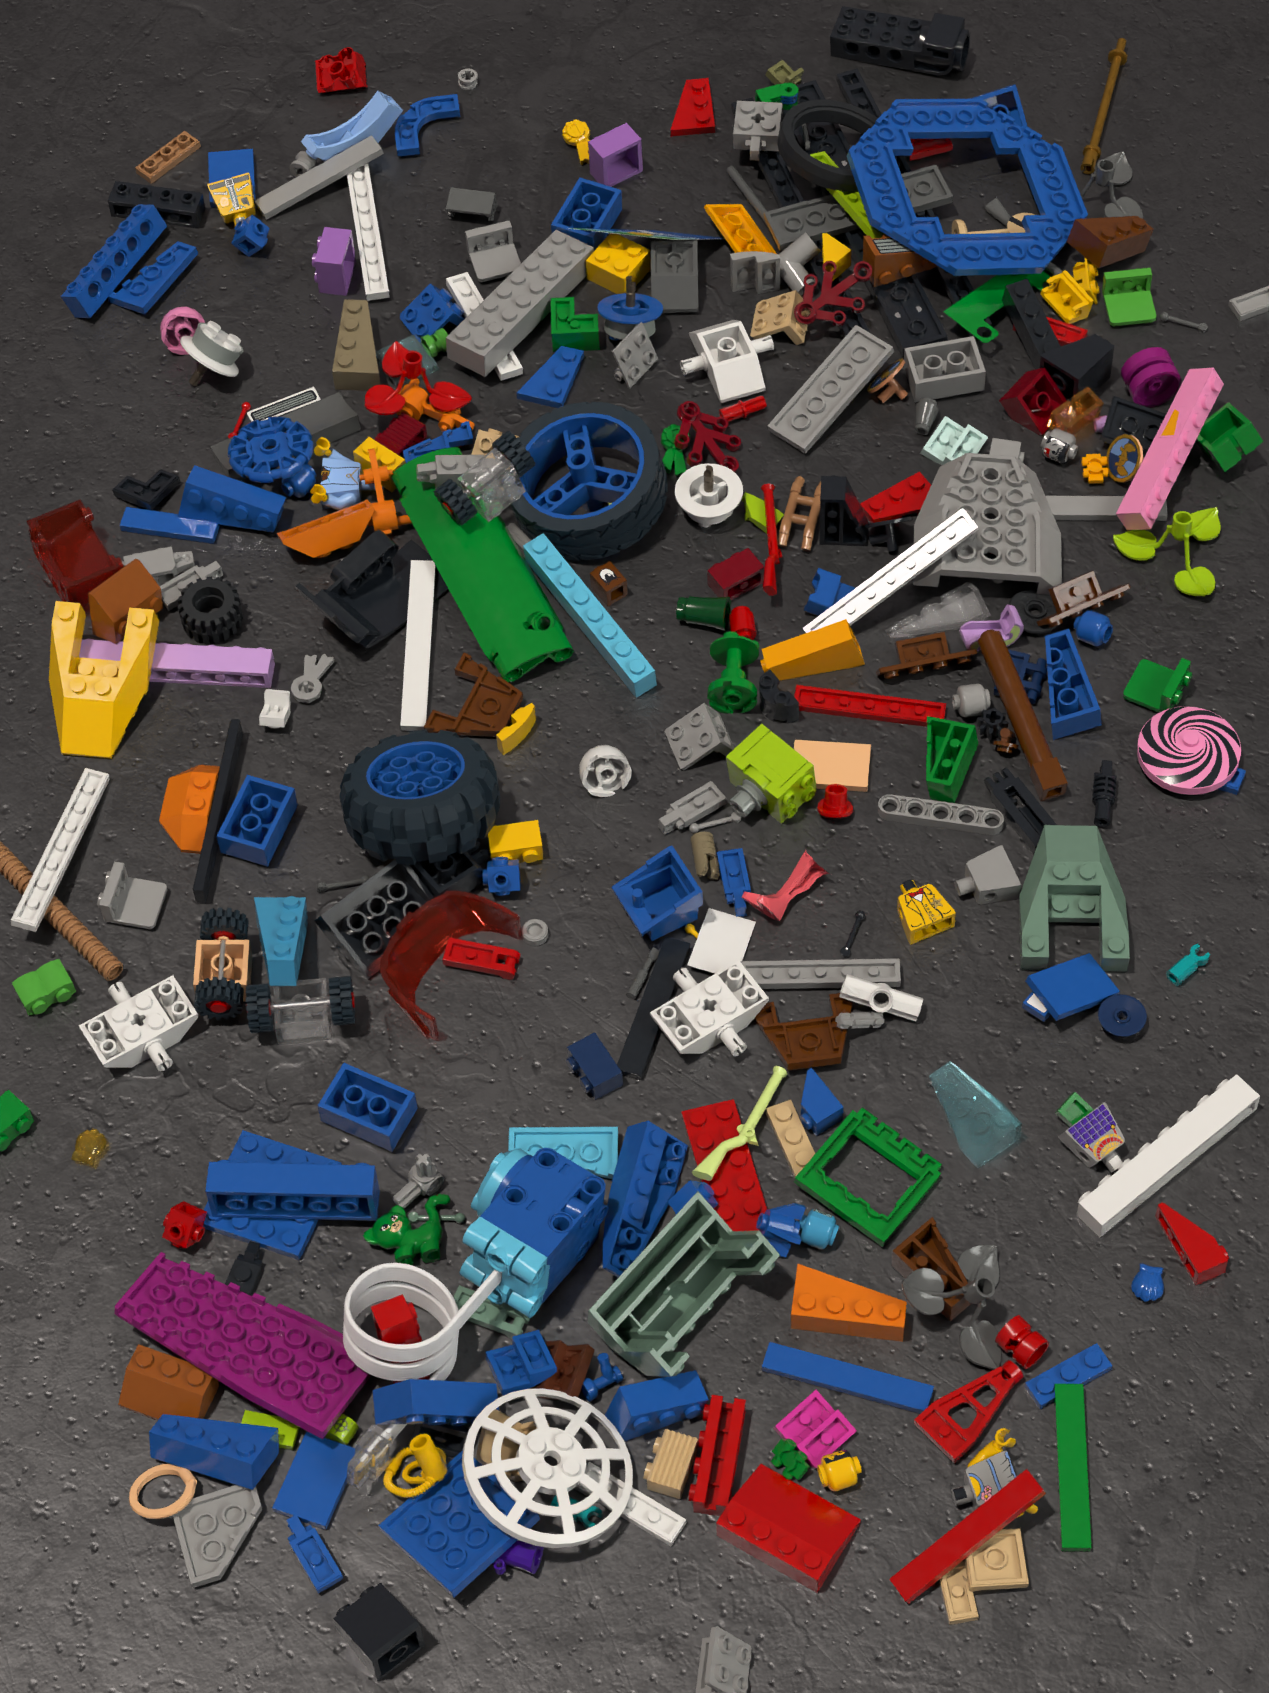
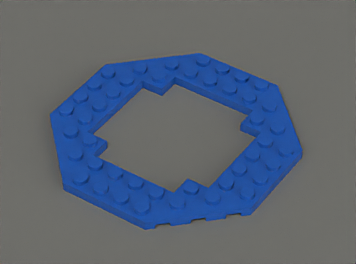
M896 99L891 104V107L886 112L884 111L876 120L872 128H869L860 137L859 142L849 149L847 159L870 225L954 276L1041 274L1067 243L1075 219H1084L1088 216L1063 148L1056 143L1051 145L1042 140V135L1031 128L1026 127L1024 129L1015 124V119L1000 110L997 113L987 107L988 103L982 99ZM990 138L996 155L1018 154L1040 215H1024L1022 224L1026 233L944 234L938 217H916L895 156L912 155L914 148L910 139Z

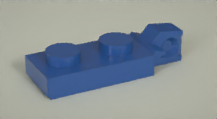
M743 849L718 851L717 860L727 904L734 903L736 917L747 916L746 902L742 895L744 891L751 893Z
M297 1515L287 1519L288 1527L293 1534L288 1537L290 1547L317 1593L319 1594L343 1580L341 1571L316 1529L312 1528L311 1525L304 1528Z

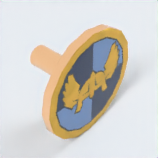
M1123 434L1118 436L1111 443L1107 451L1106 468H1108V474L1114 481L1123 483L1131 481L1144 459L1139 440L1133 435Z

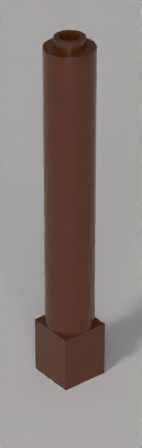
M987 630L981 634L977 642L1031 769L1030 777L1040 801L1065 795L1068 782L1057 757L1052 755L1000 631Z

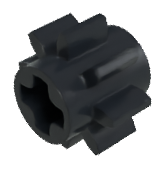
M996 708L987 711L982 710V717H978L976 726L979 727V735H984L989 740L1001 738L1000 731L1003 728H1008L1009 722L1005 721L1006 713H1001Z

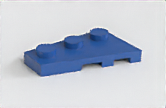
M561 346L517 392V399L554 408L562 407L584 359V351Z

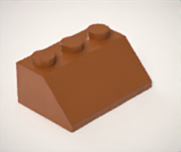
M138 559L131 561L88 593L93 635L115 644L125 636L129 608L152 609L155 613L163 609L161 587Z
M138 1344L125 1371L118 1405L121 1408L157 1421L162 1414L203 1419L220 1385L217 1379L192 1363Z

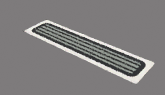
M311 387L246 413L251 422L258 419L263 421L267 420L268 417L283 415L321 399L315 388Z

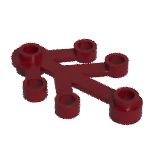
M826 261L822 267L824 276L821 296L813 302V289L817 287L818 279L813 274L806 275L803 282L805 287L803 302L798 303L794 309V317L797 322L808 325L815 320L830 321L838 327L844 325L846 321L845 313L840 310L834 313L819 310L825 305L851 308L854 313L862 312L865 302L861 297L846 298L839 297V295L857 282L868 281L872 276L871 265L866 261L856 263L853 274L831 288L837 266L833 261ZM832 266L834 270L828 272L825 267ZM863 270L867 275L862 277L858 272ZM808 279H813L815 283L813 285H808L806 281ZM855 302H860L862 306L860 308H855L853 304ZM806 310L809 311L810 315L804 317L801 313ZM840 315L843 317V320L838 322L834 317Z
M686 401L682 403L677 409V416L682 422L679 433L674 439V445L678 449H685L690 441L688 436L690 426L696 432L692 451L687 457V464L691 467L701 464L703 459L701 453L703 444H705L719 465L725 466L736 473L739 467L737 459L732 456H725L715 442L725 444L729 451L734 452L739 449L741 439L736 435L724 434L728 427V421L724 417H714L700 412V408L695 402ZM702 423L712 425L713 430L705 428Z

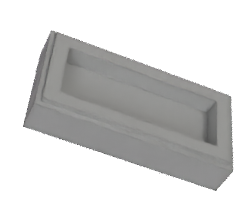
M1269 286L1229 300L1228 306L1239 321L1269 311Z

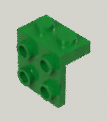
M1181 658L1174 671L1147 659H1142L1123 692V697L1126 700L1159 713L1173 708L1174 705H1178L1182 697L1183 687H1187L1193 675L1192 672H1189L1191 661Z

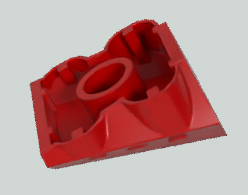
M351 47L342 49L337 56L325 55L315 61L318 93L368 88L364 58L362 54L354 52Z

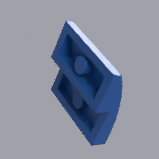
M539 1330L513 1336L512 1345L486 1351V1361L502 1396L511 1392L530 1389L557 1372V1367Z

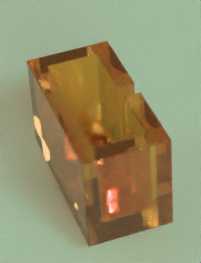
M1088 386L1073 396L1071 401L1068 400L1053 410L1047 426L1051 430L1059 428L1074 435L1093 422L1094 418L1099 417L1104 403Z

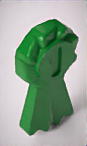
M671 424L663 429L661 434V444L667 450L662 462L667 473L671 472L672 464H674L675 477H678L687 470L682 453L685 449H678L674 445V439L679 433L680 426Z

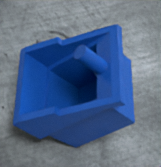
M672 845L647 860L645 865L612 886V891L640 935L643 936L647 933L651 941L697 920L698 907L703 905L702 890Z

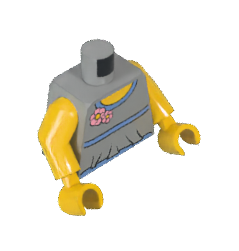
M1005 1428L999 1429L995 1434V1440H992L981 1449L968 1463L964 1471L965 1485L951 1489L956 1506L971 1502L975 1511L1016 1478L1007 1450L1003 1451L1002 1448H1011L1016 1443L1014 1438H1009L1004 1442V1437L1010 1430ZM1033 1504L1025 1511L1035 1514L1038 1511V1507Z

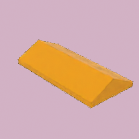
M705 204V211L735 253L758 251L777 254L742 204Z

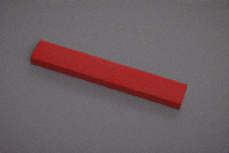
M796 685L794 695L799 702V711L924 727H927V716L944 719L946 712V703Z
M1027 1469L1024 1470L889 1580L908 1604L911 1603L1042 1498L1046 1492Z

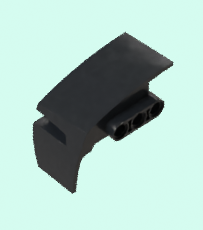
M377 530L336 565L330 575V578L335 583L328 589H322L319 593L313 595L300 583L296 587L303 597L356 643L360 642L366 648H370L407 624L411 560H433L430 554L412 539L399 549V546L384 532ZM437 567L435 569L434 603L449 591Z

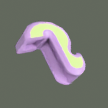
M1007 604L1001 613L1000 620L967 621L960 627L959 632L966 649H976L978 652L980 647L977 641L983 632L991 629L1000 631L1008 647L1020 637L1024 625L1015 606Z

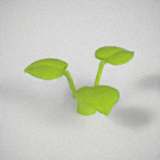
M1217 507L1200 510L1191 514L1186 511L1176 512L1173 516L1172 525H1167L1166 531L1157 543L1156 537L1146 530H1131L1123 534L1113 535L1116 547L1126 557L1133 560H1148L1155 556V549L1160 548L1169 533H1171L1174 539L1184 541L1186 570L1180 571L1175 575L1174 584L1176 588L1182 593L1192 596H1205L1214 592L1215 578L1213 574L1202 566L1193 569L1190 567L1189 537L1193 536L1197 540L1207 541L1219 535L1221 525Z

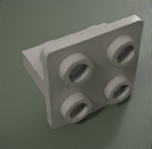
M718 1626L712 1627L710 1637L702 1638L695 1693H746L751 1661V1646Z

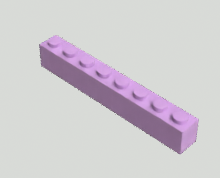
M82 640L79 657L120 661L123 642L119 641L115 644L102 640ZM161 642L155 645L149 682L271 688L275 661L272 649L262 647H220L215 645H180Z

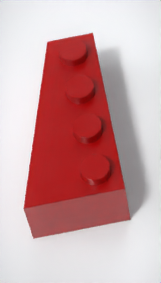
M403 1294L371 1306L378 1340L392 1344L422 1342L416 1310L412 1302L406 1303ZM384 1360L385 1362L400 1363V1364L417 1362V1361H412V1362H391V1361H386V1360ZM427 1375V1376H425V1377H423V1378H419V1379L429 1380V1379H430V1376Z

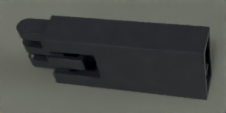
M1004 768L1001 770L1002 776L999 772H996L992 775L994 781L987 777L984 779V783L991 791L992 803L1034 854L1044 825L1057 824L1020 778H1015L1008 768ZM1016 795L1025 807L1017 808L1016 805L1018 800L1013 799L1012 796Z

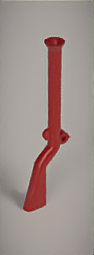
M764 484L761 486V490L764 493L769 557L765 560L763 590L769 596H774L777 594L775 564H780L779 558H782V552L778 549L773 495L775 486L773 484Z

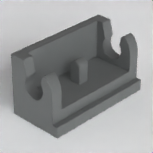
M451 187L446 212H449L448 216H453L454 212L486 215V217H489L488 221H493L498 205L496 194L494 192Z

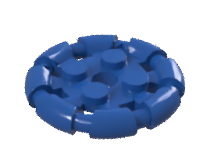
M273 416L268 417L267 420L259 421L258 419L243 426L239 430V434L231 439L227 456L230 458L229 463L232 469L243 478L249 477L250 481L273 483L274 479L283 478L285 480L303 469L302 465L307 464L312 457L314 443L312 435L303 424L298 421L292 422L290 418ZM269 446H275L272 449H265ZM280 466L279 469L270 470V468H275V467Z

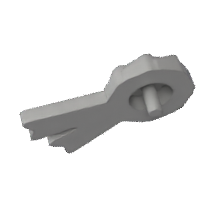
M323 654L317 663V655L311 657L305 655L304 675L296 678L291 685V693L298 702L311 703L315 699H319L322 691V684L319 679L334 663V657H327L326 654Z

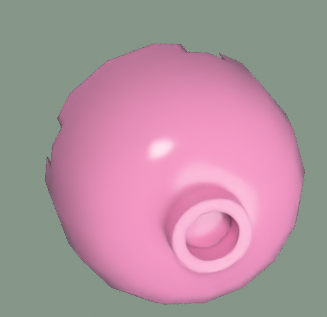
M189 307L174 308L162 319L160 326L161 339L171 352L179 355H189L182 347L180 340L183 336L193 337L198 324L205 323L202 315L195 309Z

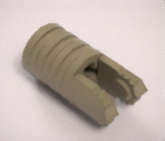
M710 832L695 833L691 836L690 841L697 876H705L707 873V878L710 880H718L720 874L714 837Z

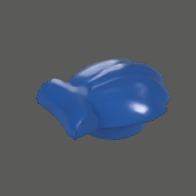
M1140 1263L1139 1272L1131 1284V1290L1135 1296L1140 1297L1144 1302L1160 1298L1164 1291L1161 1277L1164 1268Z

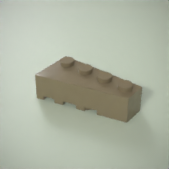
M344 299L332 369L335 390L368 391L375 385H381L367 300Z

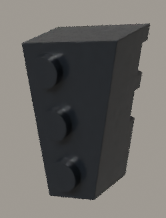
M835 475L821 476L819 545L868 546L869 528H864V525L869 524L847 477Z

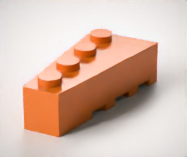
M797 1264L791 1310V1329L903 1342L907 1302Z

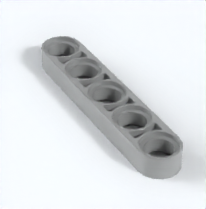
M892 794L882 796L878 802V814L887 821L986 835L999 834L1004 824L1003 814L999 810ZM891 803L897 808L895 811L888 812L883 809V806ZM912 807H918L922 810V813L911 815L908 810ZM942 810L948 816L944 819H938L934 816V813ZM963 814H968L973 817V820L965 823L959 817ZM995 818L999 821V824L988 826L985 820Z

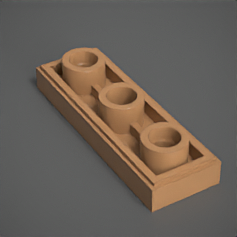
M183 131L136 166V173L152 184L201 147L200 141L186 131Z

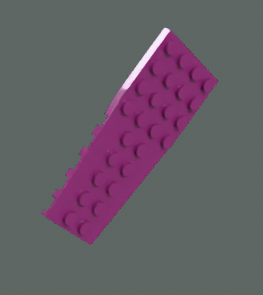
M159 1253L117 1302L114 1314L248 1400L323 1439L371 1377V1374L359 1368L348 1356L343 1344V1334L305 1314L282 1304H278L275 1307L266 1303V1297L257 1293L250 1296L241 1292L240 1286L232 1282L229 1285H225L216 1281L215 1275L209 1272H205L202 1275L191 1270L190 1264L184 1261L177 1264L166 1259L165 1253Z

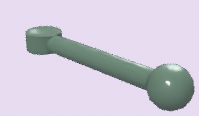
M411 1212L408 1214V1219L411 1224H416L418 1221H428L429 1216ZM463 1213L440 1215V1221L463 1223L465 1215Z

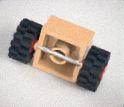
M219 907L218 911L213 908L210 909V912L206 911L204 916L201 917V940L196 942L194 967V1008L197 1013L200 1012L201 1016L207 1015L208 1019L216 1017V1020H221V1017H224L225 1020H228L230 1016L235 1018L237 1014L240 1015L243 1010V1001H246V986L251 985L252 951L250 940H247L249 920L244 913L240 914L239 910L232 912V908L223 910V907Z

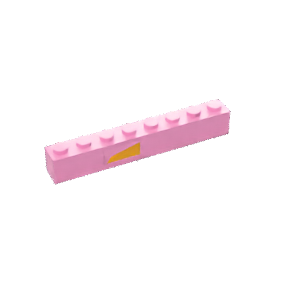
M1214 367L1189 369L1116 512L1126 530L1151 529L1224 385Z

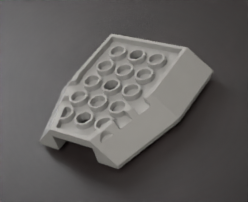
M966 453L939 467L914 523V544L962 508L978 526L979 530L913 578V585L938 587L940 575L1036 582L1037 594L1050 595L1048 589L1062 584L1061 532L1034 471L1015 456ZM992 474L996 479H987L985 475ZM992 513L996 518L989 519L985 517V514ZM993 553L996 558L989 559L984 554Z

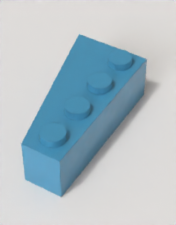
M254 897L256 923L269 985L296 986L308 927L306 897Z

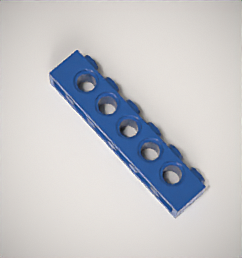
M139 204L135 206L126 220L119 224V228L115 233L107 238L105 245L93 255V259L88 265L80 270L77 278L67 286V290L61 295V298L75 318H91L167 227L154 205Z

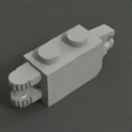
M435 455L434 462L417 464V481L434 483L435 489H437L448 479H452L465 492L501 461L497 459L485 460L484 455ZM504 466L472 492H484L485 484H499L503 479L502 472L504 471Z
M171 546L123 556L124 561L109 564L106 567L108 575L112 576L134 559H138L157 584L161 586L177 577L179 573L194 567L195 563L192 551L173 552Z

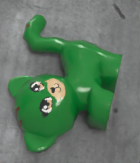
M445 1194L429 1197L424 1205L429 1220L412 1230L410 1221L406 1217L405 1210L401 1206L396 1205L388 1213L380 1216L373 1228L364 1232L363 1237L371 1245H379L385 1249H396L394 1253L395 1263L413 1266V1258L417 1254H421V1259L424 1263L436 1262L440 1260L439 1247L443 1236V1228L440 1223V1215L435 1207L439 1204H449L451 1198Z

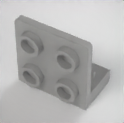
M705 703L665 729L666 737L682 770H686L712 751L720 752L727 756L735 749L720 713Z

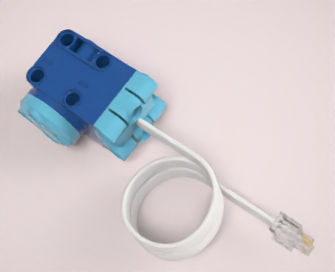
M520 1148L504 1154L502 1152L499 1153L491 1163L489 1171L471 1203V1208L477 1211L479 1218L468 1227L462 1240L464 1244L473 1249V1254L463 1263L460 1275L479 1288L458 1310L455 1299L450 1291L436 1277L425 1270L403 1263H386L368 1269L354 1281L345 1297L343 1344L350 1359L363 1371L385 1380L405 1381L408 1379H419L435 1372L429 1380L445 1381L456 1362L459 1329L486 1298L495 1304L501 1305L506 1303L531 1318L560 1282L583 1259L587 1251L597 1241L600 1224L608 1212V1206L603 1204L605 1195L604 1180L551 1148L539 1149L534 1156ZM384 1281H403V1282H408V1283L414 1284V1285H416V1286H413V1285H410V1284H406V1283H401V1282H386V1283H381V1284H377V1283L384 1282ZM403 1294L406 1302H412L428 1311L444 1328L433 1337L422 1342L392 1344L368 1335L354 1320L368 1306ZM382 1360L391 1361V1362H412V1361H417V1362L400 1364V1363L385 1362V1361H382ZM373 1424L355 1444V1456L348 1463L347 1483L359 1490L368 1479L373 1482L378 1479L392 1462V1458L389 1457L391 1444L407 1424H390L386 1430Z

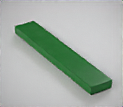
M1054 1384L1061 1551L1091 1552L1083 1384Z

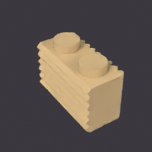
M669 1429L664 1430L662 1438L657 1436L653 1447V1453L656 1454L654 1462L647 1463L643 1477L647 1480V1490L681 1499L698 1451V1439L696 1437L687 1436L673 1430L670 1431Z

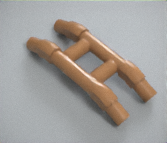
M798 476L791 486L790 496L779 530L778 546H787L792 523L805 526L801 550L809 552L820 513L821 481L816 487L814 498L802 496L800 494L805 480L803 477ZM796 506L811 507L809 516L794 514Z

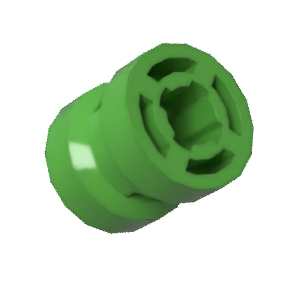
M440 328L433 335L427 334L421 337V344L428 358L436 357L441 351L447 352L446 337L448 334L445 329Z

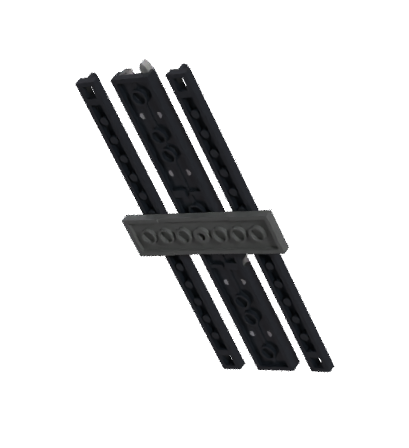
M858 68L837 74L836 81L848 104L864 109L877 118L882 115ZM816 80L796 85L798 87V104L810 100H826ZM751 97L741 101H754V99ZM737 102L731 103V110L734 116L736 114ZM782 110V119H784L789 110ZM831 122L806 123L810 141L809 151H805L802 125L794 131L797 143L806 153L810 155L825 151L839 168L851 170L847 159L850 146L839 124ZM760 151L759 161L757 160L780 207L764 212V220L779 251L786 249L805 232L810 236L821 252L807 262L812 274L817 277V284L821 290L824 276L822 272V233H827L830 236L841 234L846 246L851 249V256L855 264L863 261V237L867 235L826 188L816 185L819 191L822 190V197L804 201L780 152ZM897 156L896 161L916 217H935L932 208L953 203V195L937 165L911 171L904 156ZM939 266L934 268L952 304H955L974 291L967 276H954ZM859 271L862 277L866 276L865 271ZM841 274L832 281L831 288L844 280ZM916 274L877 287H873L870 280L865 282L903 358L904 348L948 341V336ZM849 289L839 295V297L853 298ZM828 305L831 312L834 313L840 310L846 315L844 325L839 326L844 338L855 325L870 333L861 313H854L851 308ZM840 315L834 317L838 322L843 320V317ZM989 317L984 319L985 322L992 326ZM979 327L977 333L982 337V333L990 329Z

